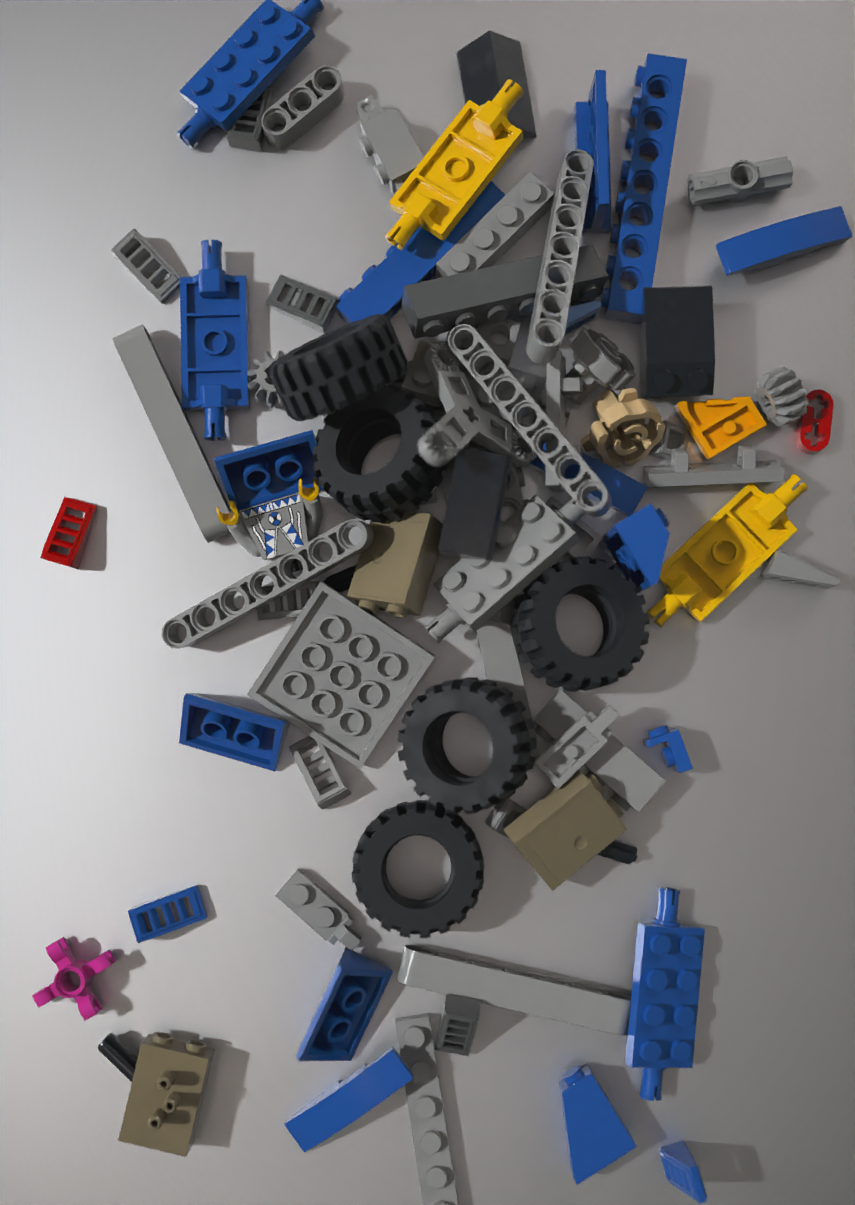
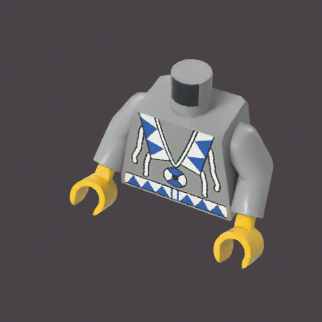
M313 477L314 486L306 488L302 485L301 478L298 482V493L240 510L239 513L235 502L229 500L232 509L230 513L224 514L218 506L216 507L219 521L228 527L236 542L253 556L262 557L263 560L275 557L280 558L317 537L323 517L320 497L318 495L319 480L317 477ZM296 559L292 562L291 573L303 570L300 560Z

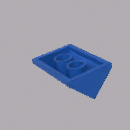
M313 430L214 458L229 500L235 502L238 513L240 510L298 493V482L301 478L304 487L312 488L314 486L313 477L316 476L313 465L316 461L313 459V448L318 446V442L315 440L316 437Z
M186 693L183 698L179 744L276 771L290 723L285 719L196 693Z
M345 947L295 1056L298 1061H351L393 971L389 967Z

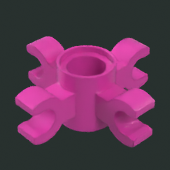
M62 937L45 948L49 957L59 969L55 975L54 982L37 991L32 997L38 1008L59 995L65 998L74 997L79 1012L86 1021L103 1009L101 1002L89 987L93 982L94 975L110 967L116 960L110 949L89 962L82 959L75 960L67 940ZM69 971H74L80 976V986L73 985L69 981Z

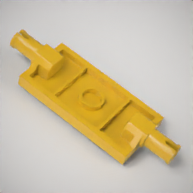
M508 79L492 101L488 100L485 104L479 106L468 100L389 201L391 209L402 215L385 235V238L391 245L395 246L398 244L396 246L397 249L403 250L405 244L418 228H423L442 241L447 238L524 139L523 131L512 125L507 116L519 98L524 95L523 89L519 84L515 82L511 87L513 81Z
M792 474L773 494H766L760 491L753 483H748L662 564L658 581L666 588L667 594L650 610L646 611V613H649L650 619L655 618L663 611L653 621L662 628L678 610L684 608L698 622H701L798 530L788 520L786 515L788 512L787 507L803 492L807 491V485L802 482L792 490V487L801 480L797 475Z

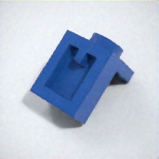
M667 725L660 726L648 731L650 737L642 739L645 747H652L664 742L666 747L662 748L661 752L668 768L673 767L674 771L678 773L693 769L678 729L673 728L669 730Z

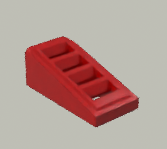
M64 496L40 558L78 569L98 506ZM70 508L85 512L84 518L68 515ZM66 521L79 524V530L66 528ZM62 533L75 537L74 542L70 543L61 540ZM58 546L70 549L69 554L57 553Z

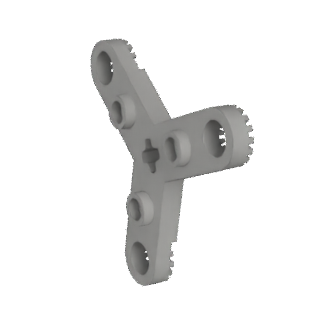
M435 343L424 354V363L447 414L418 440V449L421 456L429 464L442 467L472 440L496 454L511 457V462L518 466L525 467L537 457L535 451L518 431L512 429L511 424L479 407L465 373L461 372L458 367V358H454L456 355L454 353L451 354L452 350L450 348L447 350L445 344L442 346L441 343ZM433 445L437 446V448H438L439 450H437V451L435 452L434 450L436 449V447H433V448H432V446H433Z

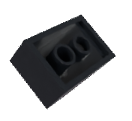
M712 286L643 287L639 388L645 397L713 395L715 343Z

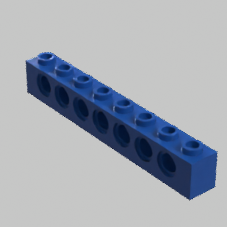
M648 53L644 66L638 65L634 86L640 87L638 97H633L629 115V118H635L633 129L628 128L624 149H629L630 153L629 159L623 160L620 172V180L625 181L623 192L618 191L615 204V212H619L620 217L618 224L613 223L610 236V244H615L613 256L608 255L605 268L607 275L610 276L609 287L603 288L600 300L602 308H605L604 319L642 325L643 287H652L687 59ZM650 92H658L663 98H655ZM645 123H653L658 129L650 130L645 126ZM648 154L654 161L646 162L641 159L640 155ZM643 185L649 190V193H639L634 186ZM633 216L640 217L644 221V225L636 226L629 218ZM634 248L640 256L631 258L626 255L624 249ZM623 279L630 280L634 284L635 289L625 290L621 287L619 281Z

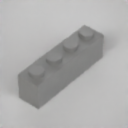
M530 171L436 263V277L441 278L493 266L551 209L554 193Z
M558 690L533 719V722L538 725L535 732L550 744L553 739L556 741L582 715L585 716L587 712L562 690ZM612 734L607 739L608 742L584 764L589 770L585 776L589 778L593 774L602 786H608L615 793L611 798L625 811L632 807L637 812H640L665 783V780Z

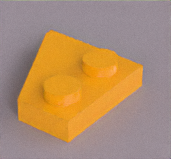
M750 396L733 397L730 400L719 398L707 399L702 402L687 403V401H680L674 406L707 461L767 425Z

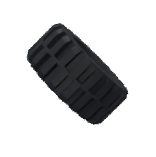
M376 314L339 327L279 357L278 360L273 361L269 366V377L288 416L295 421H305L306 419H314L339 408H344L381 390L384 386L391 384L407 370L408 361L390 319L383 314Z
M386 385L383 389L359 401L335 410L332 415L329 413L323 420L325 426L323 429L318 430L315 439L318 442V446L313 448V459L316 461L313 465L315 476L319 478V484L322 489L355 517L364 521L370 519L373 523H383L386 521V517L390 521L403 518V513L408 512L412 514L419 509L418 505L422 501L427 503L433 496L431 492L435 486L439 488L444 478L441 472L442 470H447L448 462L442 467L433 466L421 456L418 449V440L438 420L412 392L406 389H399L397 386ZM401 434L400 446L393 459L382 469L371 474L361 475L362 464L368 451L381 439L390 435ZM435 445L432 446V448H433V447H436V449L434 450L435 452H436L437 450H439V449L437 448V446H435Z
M587 556L575 557L572 560L565 559L547 568L523 589L524 594L517 597L514 607L518 609V613L512 615L511 626L517 627L518 634L512 636L514 646L521 645L523 653L518 655L523 664L528 662L532 664L533 668L530 673L537 679L547 678L546 685L553 688L563 687L564 691L570 692L587 691L617 682L618 678L627 676L633 670V663L640 662L644 655V650L640 646L648 644L650 635L649 632L644 631L645 625L650 624L649 613L643 612L642 605L646 604L643 594H636L634 588L637 584L631 577L624 579L621 576L623 570L618 566L613 565L607 568L606 560L594 558L589 561ZM568 594L584 597L596 607L601 616L604 629L603 639L597 652L591 656H581L573 652L564 644L558 634L556 610L560 600Z
M467 677L434 685L425 690V695L417 696L411 703L413 710L405 712L402 718V723L406 725V728L398 732L397 741L403 743V750L398 751L399 762L405 761L407 770L403 771L406 780H414L416 786L413 790L420 797L423 795L430 797L428 804L435 808L445 805L446 812L453 814L464 811L465 814H474L483 809L487 810L510 798L516 793L515 790L524 785L528 779L526 772L533 769L535 758L530 755L532 750L537 749V738H530L529 730L535 727L532 718L525 720L522 714L527 708L521 700L514 702L511 699L513 692L508 688H497V682L489 679L479 680L478 677ZM466 712L475 716L485 725L490 734L493 754L487 771L482 775L472 777L461 773L450 763L445 754L443 732L448 720L454 714Z
M424 800L407 803V801L402 802L395 807L387 808L381 812L363 832L352 861V882L355 883L357 890L355 894L359 903L363 902L366 907V914L372 920L376 918L380 921L383 929L389 932L391 929L400 932L399 936L410 938V934H418L420 938H430L431 933L439 931L440 934L450 931V926L454 923L460 924L467 917L466 913L470 908L474 909L478 901V894L482 890L484 883V859L480 844L470 825L468 826L463 817L458 813L446 812L444 805L435 808ZM410 836H427L436 840L444 847L450 858L451 873L446 886L437 895L428 899L414 900L400 895L391 886L387 877L386 861L390 851L399 841Z

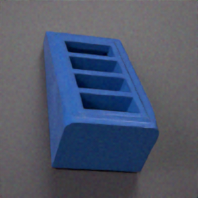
M198 885L142 903L128 910L138 943L208 917ZM187 896L194 913L191 916H188L183 898ZM175 901L180 917L176 921L170 906V902ZM160 906L166 921V924L162 926L156 908ZM146 911L152 926L150 930H148L143 914Z
M680 1141L660 1147L659 1154L667 1180L698 1203L707 1202L706 1199L708 1198L699 1167L686 1143Z

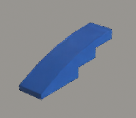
M839 206L771 224L724 240L715 246L726 276L778 265L785 259L810 254L820 247L845 242L852 237V233L843 209Z
M546 442L542 448L544 453H546ZM582 452V459L610 493L612 499L611 508L627 517L632 515L648 487ZM536 455L537 457L527 466L545 476L546 465ZM576 464L568 466L565 469V479L572 480L580 474V466ZM592 491L586 497L595 502H601L603 493Z
M392 1046L369 1065L365 1063L342 1082L340 1080L285 1121L284 1125L305 1153L387 1099L411 1081L414 1074Z

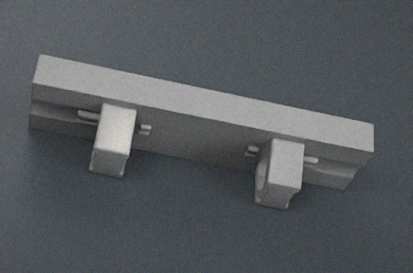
M558 350L555 359L547 364L546 415L565 437L566 397L583 396V382L580 378H566V358L562 355L561 350ZM557 439L546 441V453H552L557 449L559 444ZM571 445L582 458L580 445ZM546 466L545 486L551 492L565 491L562 484Z
M752 445L738 446L737 462L689 464L688 452H686L685 448L671 449V465L643 466V480L648 487L784 481L785 468L780 466L776 460L756 461V449Z

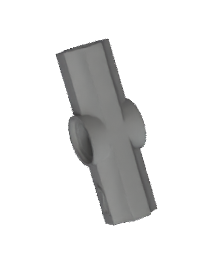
M787 156L754 163L740 160L731 167L690 174L687 179L689 200L693 206L726 199L739 202L748 195L790 188L793 183L791 161L788 160ZM733 177L742 178L746 185L737 184Z

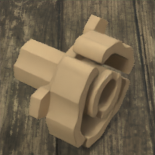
M635 388L623 389L620 395L609 389L601 392L598 398L592 402L593 411L599 421L592 423L590 433L582 438L580 442L586 453L595 450L602 462L612 468H619L623 464L618 455L622 456L628 466H632L647 457L650 450L661 441L666 426L652 402L638 399V392ZM645 418L650 419L648 424H645Z

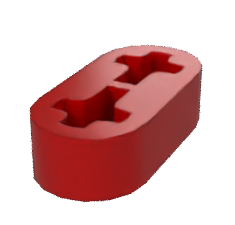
M821 389L813 390L805 395L808 399L807 413L797 420L796 445L800 451L806 454L820 452L828 445L830 440L834 407L833 399L829 393ZM815 398L818 399V404L824 407L817 412L816 418H814V407L809 406V403L814 401ZM813 426H815L814 435L820 438V441L811 446V440L805 439V436L811 433Z

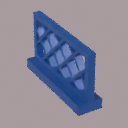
M595 70L587 102H576L574 107L575 149L586 151L591 155L594 162L582 234L611 233L609 106L606 99V70Z

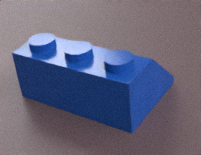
M651 503L615 524L602 536V540L608 545L607 549L611 556L617 561L618 567L623 570L625 579L631 577L637 584L634 588L636 594L658 583L670 535L667 530L669 526L668 519L660 508L655 510Z

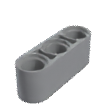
M323 65L317 68L265 111L261 121L266 140L270 146L276 149L289 147L340 105L344 98L341 74L338 69L330 65ZM326 84L335 85L331 90L321 89ZM302 104L310 105L305 111L297 110V107ZM276 125L285 126V128L279 132L271 131V129Z

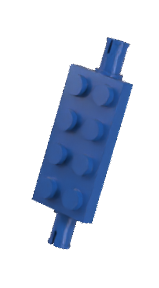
M265 0L179 91L184 100L195 108L196 114L176 132L178 137L192 149L210 128L214 130L219 125L227 131L315 38L312 28L308 24L320 11H323L324 6L320 0H302L290 12L272 0Z
M209 240L201 241L202 269L199 270V274L194 277H180L182 408L184 411H205L204 439L215 441L216 437L218 441L226 439L225 411L228 409H250V390L248 388L250 378L247 375L249 370L248 279L246 275L231 276L225 274V271L222 270V242L212 240L211 246L209 245Z
M658 887L657 917L653 918L651 923H638L625 1064L631 1068H642L639 1097L648 1101H654V1097L656 1101L662 1099L663 1070L667 1068L693 1067L705 928L696 925L680 924V921L677 920L681 890L674 888L665 889Z

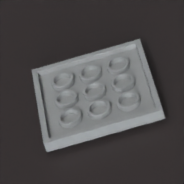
M321 581L247 695L361 769L434 660L435 655L374 614L358 607L357 603L324 581Z

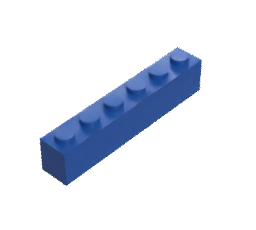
M490 181L444 241L423 228H418L405 244L403 250L397 249L396 246L398 244L392 245L385 254L386 258L378 266H370L362 275V281L354 289L350 287L345 290L338 298L337 302L339 304L336 305L339 317L347 325L376 314H383L387 318L392 319L402 309L404 286L432 280L436 276V263L505 194Z

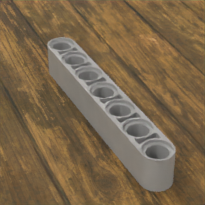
M580 149L571 150L565 155L556 182L526 344L528 357L537 364H548L555 359L565 334L594 166L591 155Z
M142 324L114 337L113 342L204 538L209 543L231 533L228 527L219 521L216 511L218 506L222 513H230V506L189 418L182 408V403L148 331Z
M461 324L454 327L449 333L448 345L580 508L592 517H600L606 514L611 507L612 499L605 485L480 334L471 325ZM468 338L474 339L470 348L460 350L461 343ZM494 363V369L490 374L480 375L481 368L485 364ZM515 388L516 392L512 399L508 401L501 400L504 390ZM529 413L537 414L536 422L529 427L522 426L521 422L525 415ZM557 439L559 441L555 451L552 453L543 452L542 448L547 440ZM575 464L580 466V474L572 480L564 478V471L568 466ZM590 492H602L603 498L598 505L593 507L586 505L585 499Z
M344 521L168 620L162 628L163 641L167 646L176 649L193 646L368 549L374 541L372 527L364 521ZM355 526H358L363 533V538L358 545H353L349 540V532ZM324 543L330 544L333 550V555L327 562L320 557V548ZM296 559L300 560L303 565V572L298 578L294 577L291 573V564ZM267 575L271 577L274 583L273 590L269 594L262 588V581ZM237 592H240L245 600L244 606L240 610L236 608L233 602ZM209 608L215 612L216 616L213 625L208 624L205 618V613ZM180 624L187 631V637L184 641L177 634Z
M404 946L397 981L404 985L445 995L450 994L481 1000L480 1003L608 1033L628 1035L631 996L421 946Z

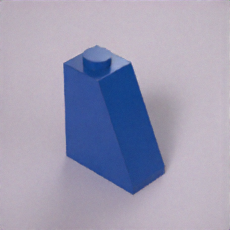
M588 1064L583 1067L577 1065L570 1068L563 1074V1079L559 1081L569 1163L573 1179L577 1185L637 1147L631 1133Z

